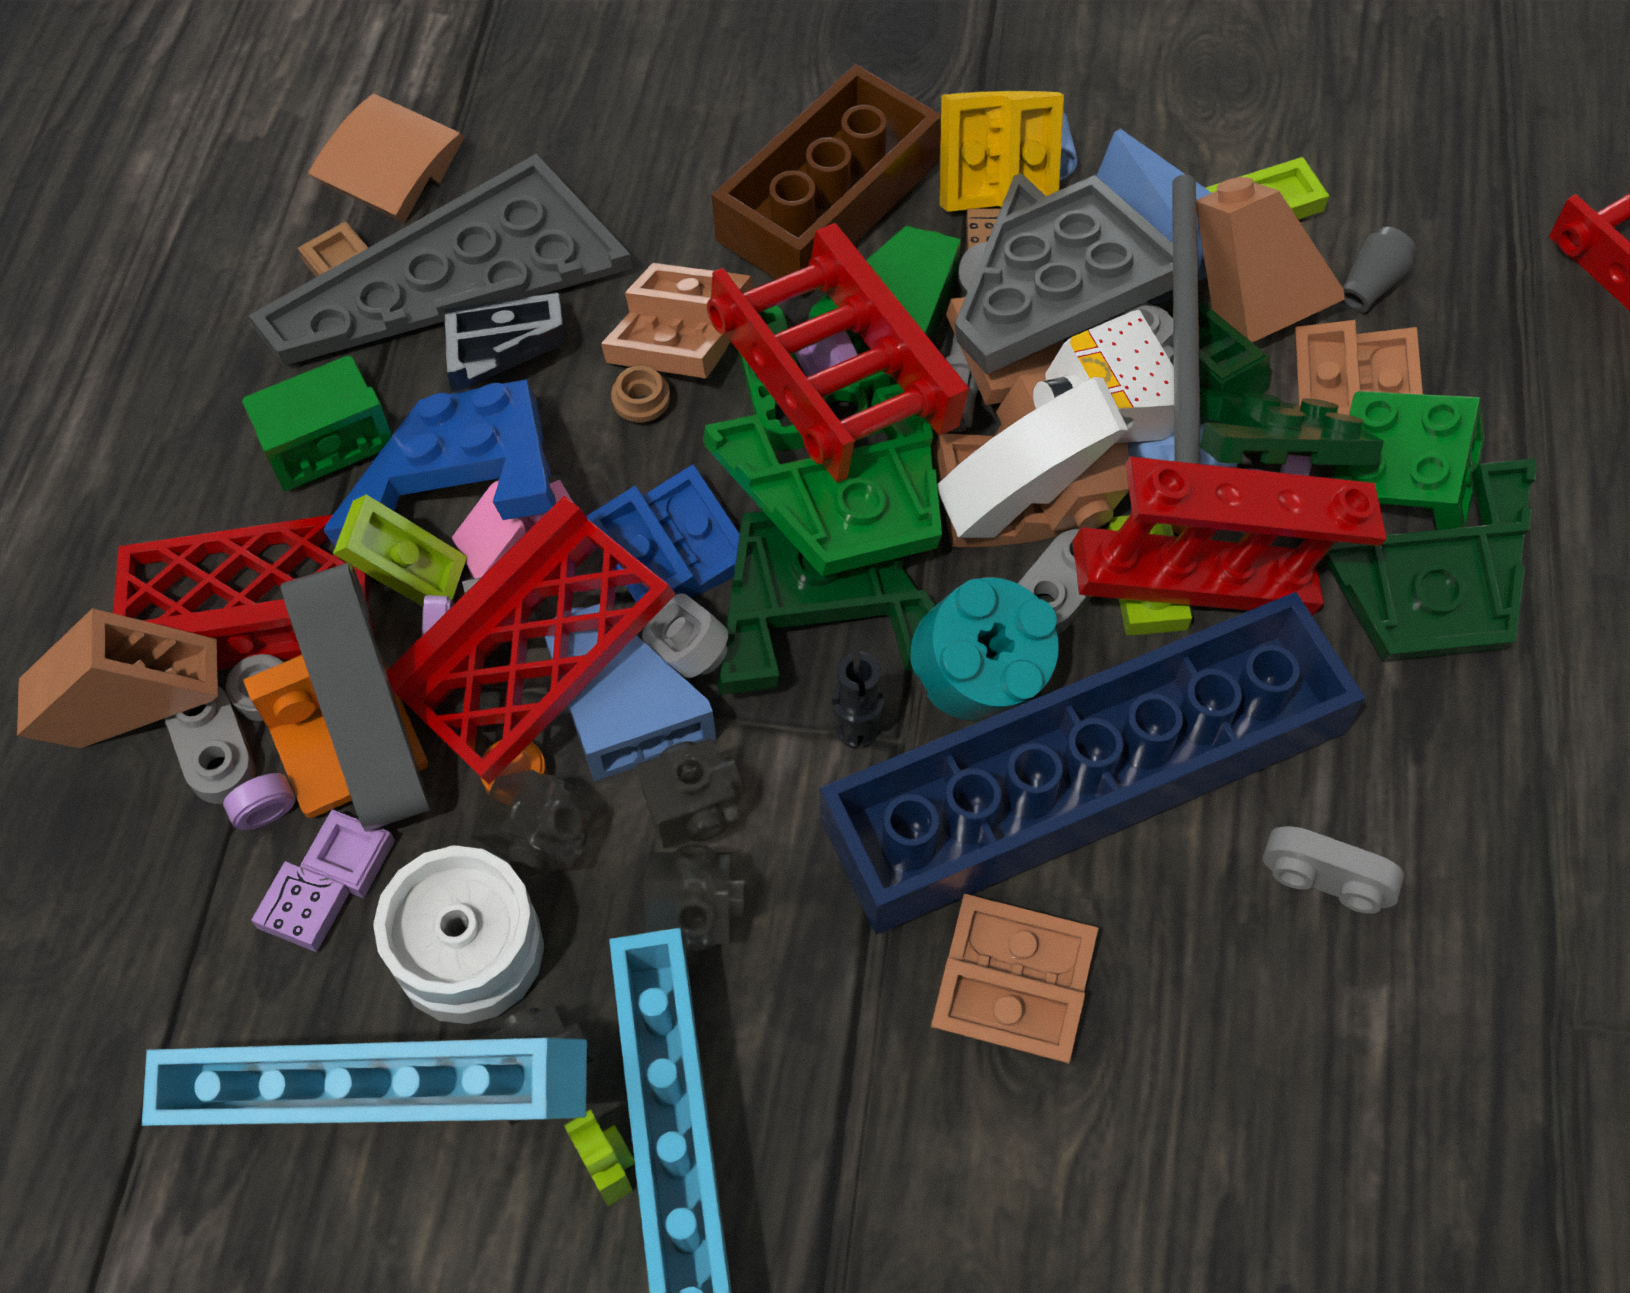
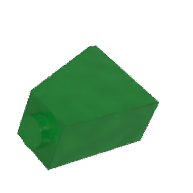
M905 226L866 261L933 343L958 277L961 239L946 236L936 231H926ZM828 294L812 306L809 320L838 308ZM850 329L846 331L857 355L870 350L858 332L854 333Z

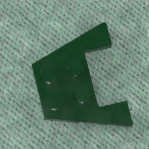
M1200 388V419L1221 423L1205 422L1200 448L1218 462L1241 463L1243 453L1262 455L1260 461L1266 464H1285L1287 454L1311 457L1310 462L1316 465H1378L1384 441L1363 429L1364 421L1362 419L1337 413L1339 408L1337 404L1319 399L1304 398L1301 401V405L1281 402L1282 399L1264 393L1245 392L1244 395Z
M1535 458L1480 463L1472 472V478L1483 526L1386 535L1387 540L1381 546L1337 542L1324 556L1382 661L1507 649L1516 642L1525 566L1521 565L1524 536L1530 529L1532 509L1528 508L1530 486L1536 479L1537 465ZM1351 476L1334 477V478H1333V479H1342V480H1351V481H1352V477H1351Z
M763 511L743 513L726 628L728 629L727 654L721 663L718 680L719 695L776 688L779 671L768 629L888 615L904 670H913L910 653L914 632L922 618L935 605L925 590H917L901 567L904 561L902 557L821 576Z

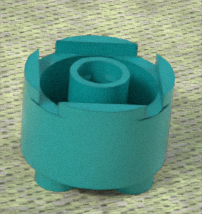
M1002 578L969 580L933 607L918 624L912 638L910 653L915 677L919 675L923 686L929 693L926 696L938 709L959 719L981 721L1012 709L1041 691L1054 672L1059 648L1055 611L1048 602L1039 599L1030 590L1013 581Z

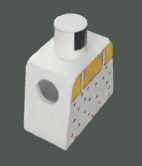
M1140 310L1131 311L1068 339L1046 371V380L1038 382L1033 390L1034 405L1037 409L1093 377H1100L1104 379L1129 430L1116 443L1163 440L1169 438L1174 431V366Z

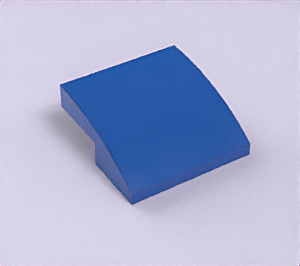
M694 464L643 496L635 485L586 516L589 521L666 582L676 595L686 594L692 598L733 578L739 533ZM617 564V570L624 569ZM642 583L625 585L636 603L649 591Z

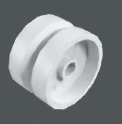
M450 846L423 853L398 870L380 895L373 923L378 953L413 1005L435 1019L471 1024L497 1017L520 1001L538 976L544 950V941L538 916L531 904L525 885L508 862L480 848Z

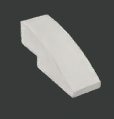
M1093 377L1022 417L981 446L937 484L939 495L958 538H995L1031 503L1049 504L1129 431L1103 378Z

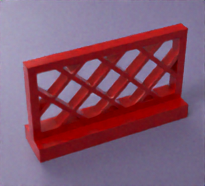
M563 496L386 673L392 691L490 785L676 594L666 582L589 521L577 505L566 496ZM597 547L604 552L602 572L575 576V569ZM617 564L624 569L617 570ZM642 583L649 589L632 608L614 610L615 587ZM601 589L598 613L571 616L573 593ZM558 595L556 619L529 622L530 614L547 597ZM598 629L597 644L586 655L568 657L570 633ZM555 635L553 659L525 663L527 640L529 638ZM512 641L510 665L483 669L484 660L502 642ZM551 676L550 691L538 703L522 705L524 679ZM508 681L506 707L479 710L481 686ZM466 687L463 712L437 715L433 712L456 688ZM504 723L503 739L482 759L475 752L477 726ZM461 728L460 737L452 729Z
M333 514L119 546L113 614L134 619L153 603L164 610L165 613L159 618L142 621L217 640V670L234 668L240 661L253 655H271L281 661L296 658L302 655L284 599L261 603L256 602L276 584L281 587V583L294 580V578L287 574L306 557L322 565L316 572L347 563L341 558L319 548L328 539L324 529ZM285 543L291 547L272 565L257 557L269 545ZM224 552L230 556L210 574L196 567L208 554ZM162 561L168 565L147 584L135 577L136 565ZM245 566L260 574L240 593L225 585ZM354 567L370 614L369 575ZM184 575L198 583L177 603L163 595L167 589ZM213 594L229 602L221 609L192 613ZM370 615L369 623L375 638V626Z

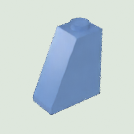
M600 604L588 608H572L571 616L598 613ZM598 629L570 633L568 657L586 655L597 644ZM555 635L544 636L549 656L553 659ZM637 635L567 705L594 782L716 740L713 711L709 701Z

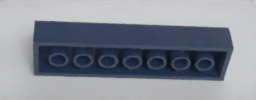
M1294 592L820 787V820L877 935L961 899L964 894L970 895L1340 736L1347 732L1366 697L1297 592Z

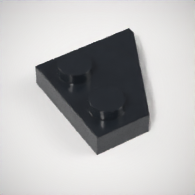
M559 293L445 309L446 364L451 391H461L566 344Z

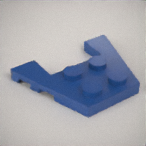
M527 380L505 384L491 383L478 389L452 394L437 393L428 398L420 399L327 522L324 532L334 547L337 544L353 500L366 494L395 511L399 497L404 494L500 478L493 504L502 520L547 513L556 504V499L548 479L551 478L549 463L544 456L542 448L544 437L537 401Z

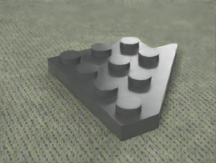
M1022 173L1015 175L956 319L957 343L986 374H989L1173 289V243L1096 175L1048 196L1043 194Z

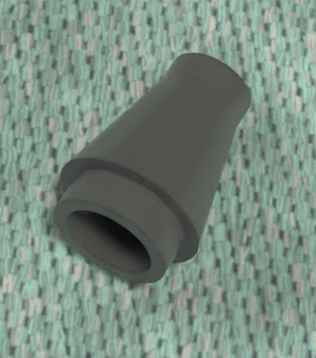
M1381 227L1376 233L1368 234L1361 245L1348 278L1342 286L1345 300L1341 302L1355 312H1366L1373 302L1414 268V257L1417 254V248L1413 240L1401 230L1393 227Z

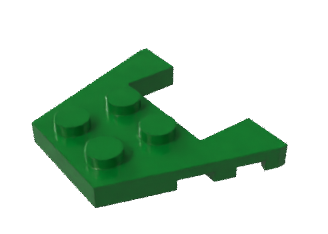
M899 384L875 389L871 405L874 406L904 391ZM757 414L705 425L703 435L705 447L821 576L937 549L942 531L936 469L932 468L930 446L933 435L932 426L924 417H919L915 414L884 428L883 430L889 441L853 448L848 477L836 483L823 464H817L811 458L779 464Z

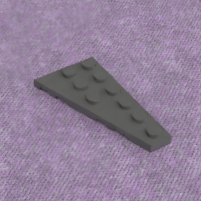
M535 154L249 315V318L256 332L282 365L285 366L444 322L445 309L537 296L633 269L631 254L546 163Z

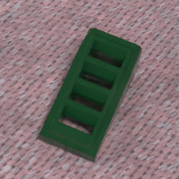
M1198 299V324L1201 327L1199 330L1200 388L1244 395L1245 392L1264 393L1269 387L1270 357ZM1172 311V312H1170V313H1168V314L1173 318V311ZM1211 342H1214V343L1210 344L1209 346H1207V347H1205V348H1203V349L1200 350V348L1206 346L1207 344H1209V343H1211ZM1225 359H1228V360H1226L1225 362H1223V363H1221V364H1219V365L1217 364V363H1219V362H1221V361H1223V360H1225Z

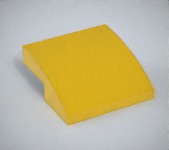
M991 91L942 95L940 206L947 212L993 206L1002 207L1013 177L1020 173L1046 196L1059 191L1064 95L1060 92Z

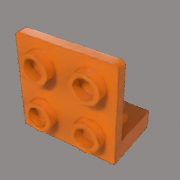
M303 655L243 679L253 705L270 730L305 817L314 818L352 801ZM381 656V659H382V662H383V664H384L385 670L387 671L388 669H387V667H386V665H385V662H384V660H383V658H382V656ZM393 692L419 771L423 770L428 766V760L401 699Z

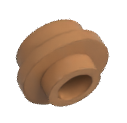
M638 365L627 368L618 376L612 387L611 399L615 411L622 418L631 422H648L658 418L666 411L670 403V390L666 380L656 370L648 366ZM639 396H647L646 398H643V399H635L636 397H639Z

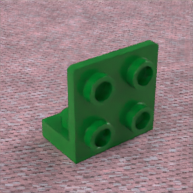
M345 356L248 395L242 400L283 492L381 452L392 437L381 404L372 386L367 387L351 356Z
M1356 392L1353 395L1349 415L1362 419L1364 421L1362 428L1384 441L1378 465H1337L1334 477L1351 476L1352 481L1375 483L1379 504L1425 507L1426 514L1434 515L1437 530L1467 527L1475 489L1472 472L1480 464L1485 440L1480 397Z

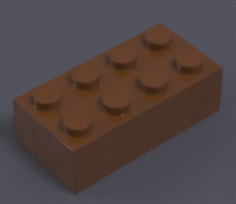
M855 64L712 194L715 240L774 279L809 266V260L812 258L815 231L836 223L854 245L939 163L941 114Z

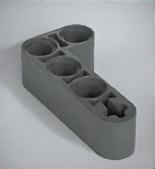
M345 563L281 583V591L356 813L364 831L367 832L430 811L431 807L369 623V610L352 563Z

